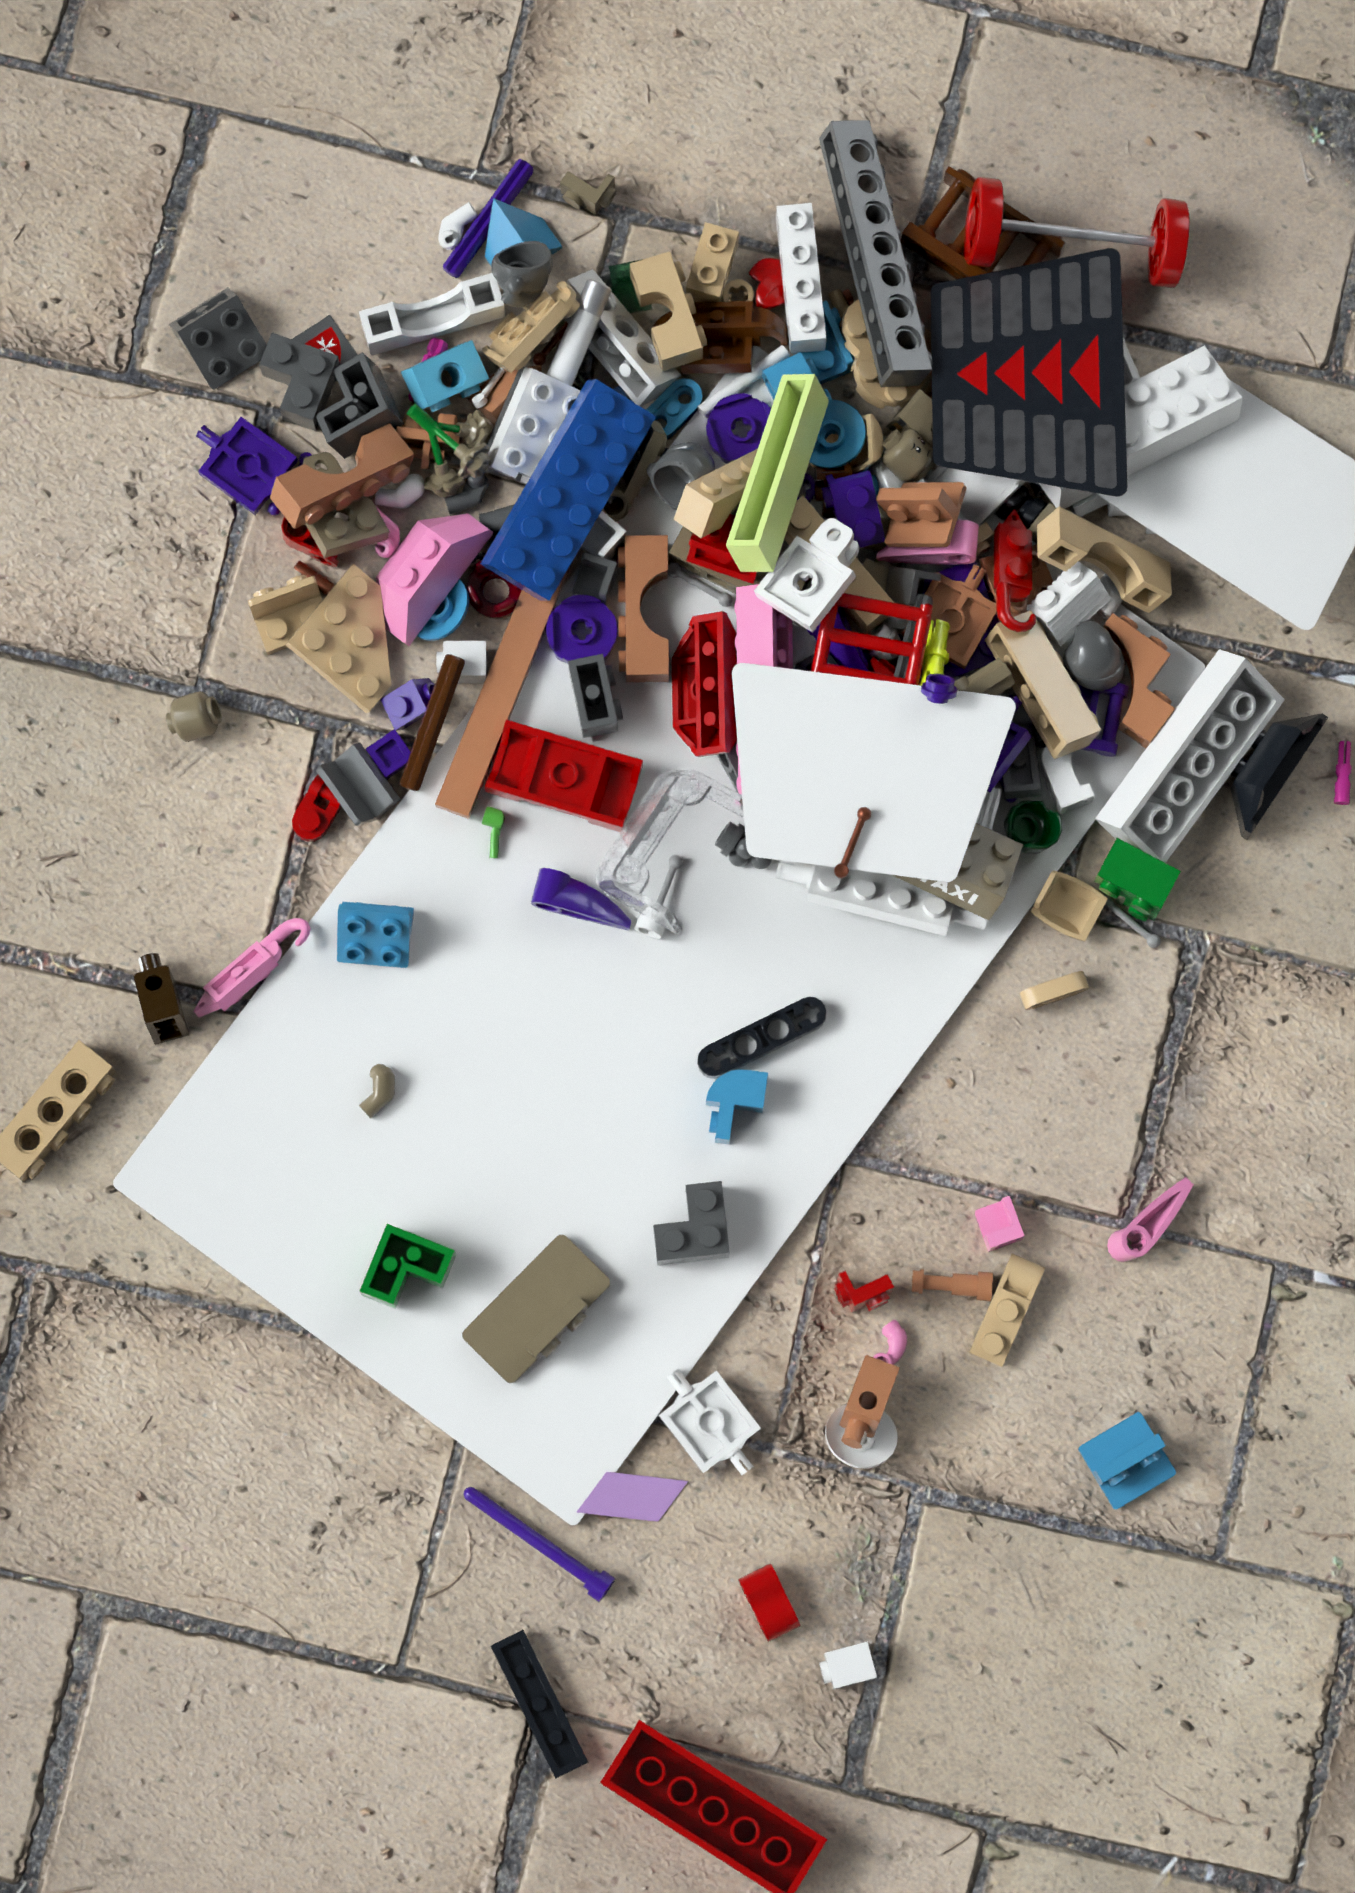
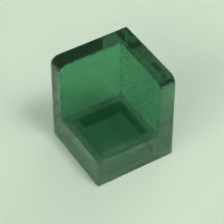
M636 261L609 266L612 293L630 314L652 309V304L640 307L630 277V263Z

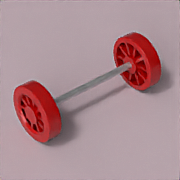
M978 177L973 184L967 208L964 235L965 261L970 266L989 268L997 254L1001 230L1149 246L1148 277L1151 285L1175 288L1181 279L1187 256L1190 230L1189 208L1184 200L1163 198L1156 208L1150 236L1003 219L1004 192L1000 179Z

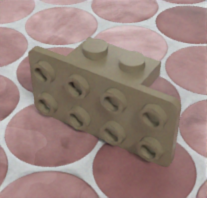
M558 1235L464 1329L462 1337L507 1383H515L542 1355L548 1358L561 1345L562 1342L558 1338L567 1329L573 1332L587 1318L584 1312L609 1288L610 1279L567 1236Z

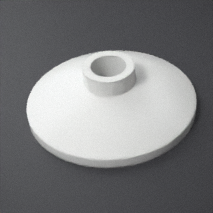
M847 1404L837 1408L829 1417L825 1428L826 1442L833 1455L841 1462L861 1469L874 1468L885 1463L894 1453L898 1440L895 1424L889 1415L883 1412L874 1437H866L862 1448L856 1449L845 1445L841 1441L845 1428L841 1427L839 1423Z

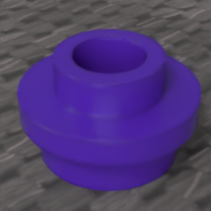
M930 674L926 677V682L921 685V693L927 696V700L937 704L947 703L948 700L957 696V688L954 686L955 680L943 674Z

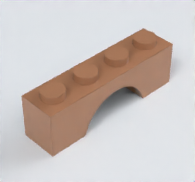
M389 423L361 437L355 455L357 466L354 469L341 474H327L303 464L276 477L270 499L294 529L306 523L311 525L319 521L323 515L335 509L337 511L345 509L352 501L362 496H372L381 487L391 482L394 484L401 482L410 472L409 469L414 453Z
M668 535L625 536V547H618V568H625V581H618V602H625L626 616H618L619 637H626V650L619 651V672H626V682H669V639L654 633L644 622L640 611L642 600L648 590L658 582L668 579Z

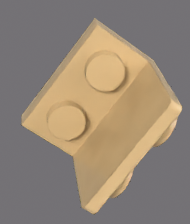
M306 575L296 576L286 582L287 586L276 590L273 587L261 589L253 594L254 598L248 600L267 655L288 648L286 643L322 601L315 576L308 578Z

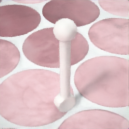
M500 367L484 390L473 397L472 402L476 408H481L487 403L486 397L506 370Z

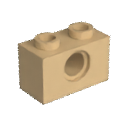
M705 222L686 284V294L691 293L694 302L722 301L723 290L727 284L739 244V231Z

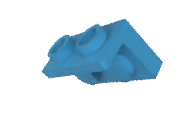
M827 300L822 302L826 331L825 350L802 353L805 360L811 358L819 374L817 379L820 385L851 373V367L855 359L845 348L844 343L846 340L844 341L840 331L842 327L839 326L841 321L840 314L836 308L830 309Z

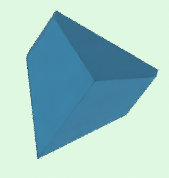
M493 198L485 250V259L490 266L497 253L521 242L538 241L544 243L551 250L552 255L562 249V245L543 218Z

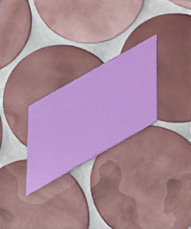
M606 1472L577 1510V1513L658 1522L688 1481Z

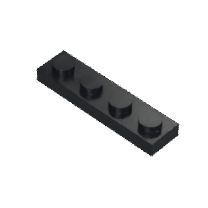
M524 1630L491 1645L493 1653L555 1779L588 1763Z

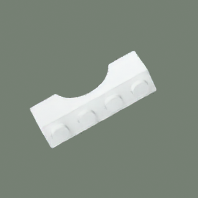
M490 273L462 281L451 291L430 300L411 304L390 302L359 311V316L370 355L373 356L504 318L505 308L501 300L502 296L497 280Z

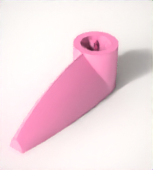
M957 520L948 547L886 546L878 551L876 559L889 563L971 564L976 561L979 525L968 520Z
M1185 1177L1151 1202L1127 1227L1111 1234L1107 1247L1112 1258L1120 1262H1127L1145 1255L1168 1228L1194 1184ZM1126 1238H1129L1132 1242V1244L1130 1245L1132 1249L1128 1247L1127 1243L1129 1241Z

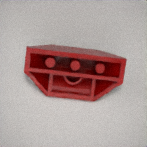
M720 611L692 616L688 624L690 627L681 638L671 658L673 729L697 757L730 753L737 742L732 670L737 665V650L735 647L737 633L727 613Z

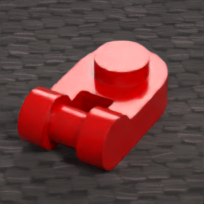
M317 775L312 781L292 818V827L296 835L301 840L307 842H315L321 839L342 808L320 775ZM320 796L330 801L325 810L315 805Z

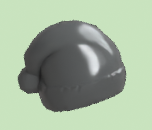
M538 241L521 242L503 249L494 256L491 262L492 274L496 278L498 285L503 289L501 300L504 304L512 307H524L534 302L541 295L548 283L549 274L552 270V253L547 245Z
M687 442L669 448L657 462L648 465L646 472L658 496L671 508L677 510L686 484L714 471L715 462L705 448L698 444Z
M1088 620L1081 622L1076 627L1073 641L1063 654V665L1072 681L1076 682L1079 686L1095 691L1111 689L1124 676L1125 658L1121 649L1112 640L1109 632L1099 623Z

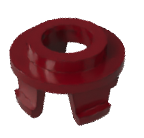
M479 561L475 564L476 568L472 571L467 581L466 588L469 593L471 606L479 614L489 618H502L512 614L522 589L487 569ZM492 579H501L508 585L509 594L501 603H491L483 595V587Z

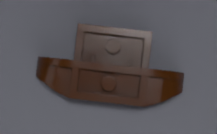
M753 301L694 302L696 313L692 314L695 326L702 325L707 345L703 346V359L681 365V373H752L753 346L761 345L762 336L773 337L781 345H789L787 325L780 317L768 309L753 306ZM669 311L662 315L652 327L666 323L672 317V312Z

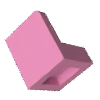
M1010 1196L1002 1198L1000 1202L975 1211L974 1214L988 1252L1021 1241L1024 1238V1233Z

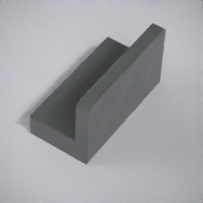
M361 743L353 744L335 761L322 764L316 769L356 826L378 820L401 800Z

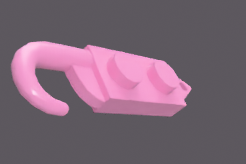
M302 918L287 920L261 942L256 941L203 987L205 992L193 1012L200 1018L219 1009L226 1011L231 1005L239 1002L245 993L258 982L267 978L270 972L279 965L277 962L282 955V949L279 944L297 930H301V933L295 941V945L301 946L307 940L311 929L309 923Z

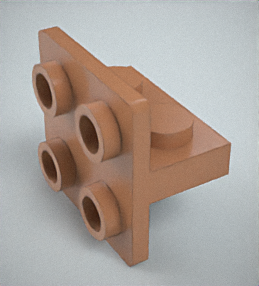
M911 482L903 483L901 488H879L876 501L887 513L888 517L891 518L884 541L888 547H948L967 489L964 483Z

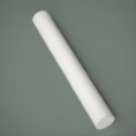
M781 345L752 366V373H743L697 406L698 410L706 418L713 411L718 401L726 396L745 390L762 377L764 369L789 358V352Z

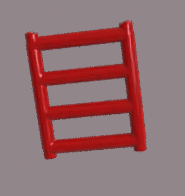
M843 593L820 622L811 672L918 685L931 624L933 605L920 604L919 608ZM838 606L915 621L916 625L912 643L834 628ZM831 642L909 657L905 678L829 664L827 661Z

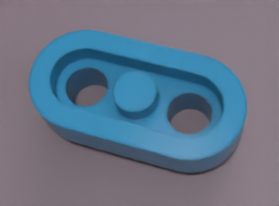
M683 378L676 380L646 409L656 416L655 420L663 419L667 422V425L663 428L667 439L671 438L698 410L697 406L702 403V390L691 379ZM686 394L691 397V401L688 404H682L678 398Z

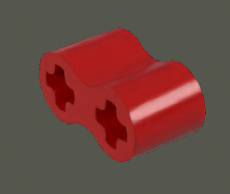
M771 1563L738 1579L767 1642L801 1626Z

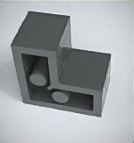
M271 333L259 364L262 376L289 385L280 406L283 420L316 431L319 423L315 415L325 409L336 381L333 369L340 366L338 356Z
M363 352L333 369L345 398L315 416L327 443L345 459L357 452L362 436L389 423L394 429H397V426L404 425V422L380 368Z
M722 1181L685 1185L689 1221L653 1225L657 1265L729 1258L730 1251Z

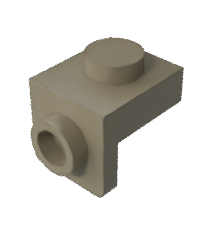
M569 171L560 181L563 199L574 208L580 209L582 206L594 215L598 213L601 207L606 209L617 193L614 189L615 177L610 174L605 177L598 189H595Z

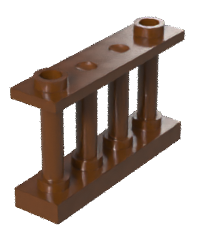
M950 166L946 169L943 182L950 186L923 225L919 224L916 226L909 222L901 237V243L954 279L993 272L1019 233L1037 243L1022 266L1042 262L1048 252L1060 258L1066 243L1062 240V236L1004 230L1000 236L995 260L989 268L968 265L964 255L965 226L952 244L948 243V245H945L936 239L935 234L960 196L963 195L968 199L970 198L975 182L974 177L965 170L958 169L956 171ZM1004 202L1003 219L1036 223Z

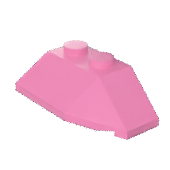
M469 514L418 520L376 576V583L381 586L385 629L410 646L494 532Z

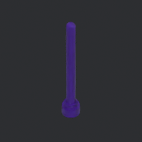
M468 1487L464 1490L463 1495L468 1502L585 1583L583 1587L588 1590L587 1594L598 1602L605 1597L615 1582V1577L605 1570L602 1572L597 1569L594 1571L590 1570L474 1487Z

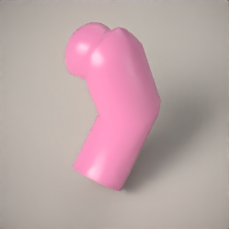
M376 507L390 532L387 540L377 542L375 551L380 557L390 558L400 544V529Z

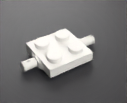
M677 1368L673 1373L681 1384L678 1383L672 1373L666 1379L670 1381L679 1395L674 1403L658 1416L702 1473H705L717 1462L729 1458L740 1472V1475H744L747 1471L739 1462V1459L748 1470L754 1466L740 1449L746 1440L760 1430L761 1427L717 1370L702 1382L690 1385L679 1371V1368Z

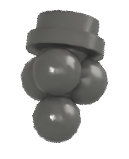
M731 821L728 822L715 842V846L721 849L720 853L726 857L729 855L730 862L737 867L744 866L751 861L752 865L757 869L768 868L772 859L753 857L747 852L745 826L740 823L735 825Z

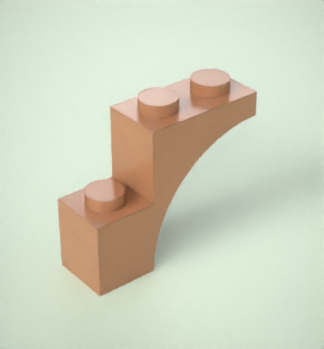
M1112 613L1104 624V628L1121 649L1131 680L1129 708L1118 729L1146 749L1175 710L1170 705L1172 701L1165 694L1158 690L1151 692L1148 689L1168 662L1171 654L1166 651L1167 646L1160 639L1154 636L1148 638L1137 630L1139 627L1133 620L1124 615H1121L1119 618Z

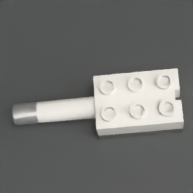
M592 279L586 281L578 300L580 307L571 316L546 374L527 367L518 370L487 442V446L490 448L487 454L491 459L488 469L504 476L516 478L515 481L523 485L527 484L581 391L572 387L612 292L610 287Z

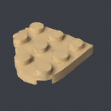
M566 281L558 282L556 286L558 290L551 295L546 291L542 292L534 302L524 306L525 311L518 316L513 312L509 313L490 333L489 337L493 342L490 347L485 346L482 348L483 353L494 364L510 373L523 368L531 359L530 353L539 343L542 345L550 340L556 331L554 327L562 318L567 319L571 317L580 307V303L576 300L577 294Z
M859 299L852 303L844 312L839 326L842 327V333L846 339L844 343L845 348L855 357L851 372L854 371V378L858 384L856 387L857 393L866 402L880 409H883L885 406L897 407L900 405V408L904 407L922 387L932 373V370L919 386L880 387ZM925 328L924 339L927 351L931 353V332Z

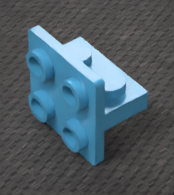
M342 901V904L338 906L337 961L407 968L409 965L414 908Z
M1140 1412L1133 1414L1078 1448L1097 1483L1115 1510L1176 1475V1470L1162 1449L1166 1445L1159 1434H1153Z

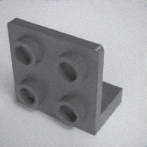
M228 287L169 324L175 336L185 345L211 389L220 387L261 361L267 346L237 294Z

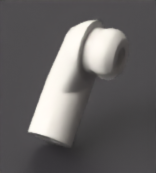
M470 202L442 220L438 241L444 249H455L462 238L464 226L478 217Z

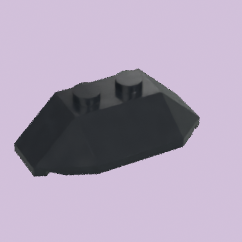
M1321 713L1273 723L1267 732L1262 730L1251 745L1255 751L1247 761L1242 758L1232 771L1231 776L1236 779L1231 786V792L1241 837L1248 840L1328 719L1326 715Z

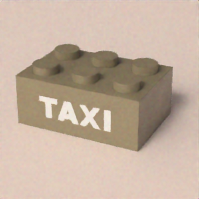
M976 823L958 875L953 881L943 882L897 875L892 876L984 919L990 920L1006 897L1023 844Z

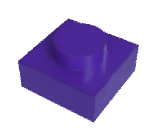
M395 729L365 749L386 779H389L406 767L411 753Z

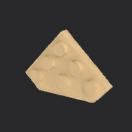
M353 563L286 643V646L367 714L392 684L381 586Z

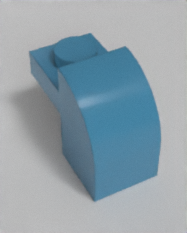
M743 1069L733 1070L723 1074L712 1084L706 1097V1105L719 1107V1112L712 1111L709 1127L710 1133H716L715 1143L729 1145L734 1109L763 1113L768 1078L767 1072Z

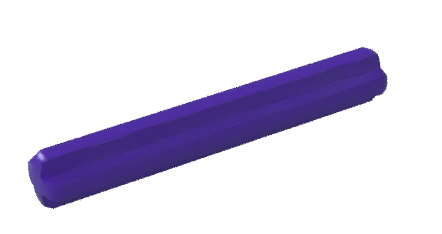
M523 159L517 160L443 264V270L454 278L460 277L488 237L493 198L511 205L533 174L532 165Z

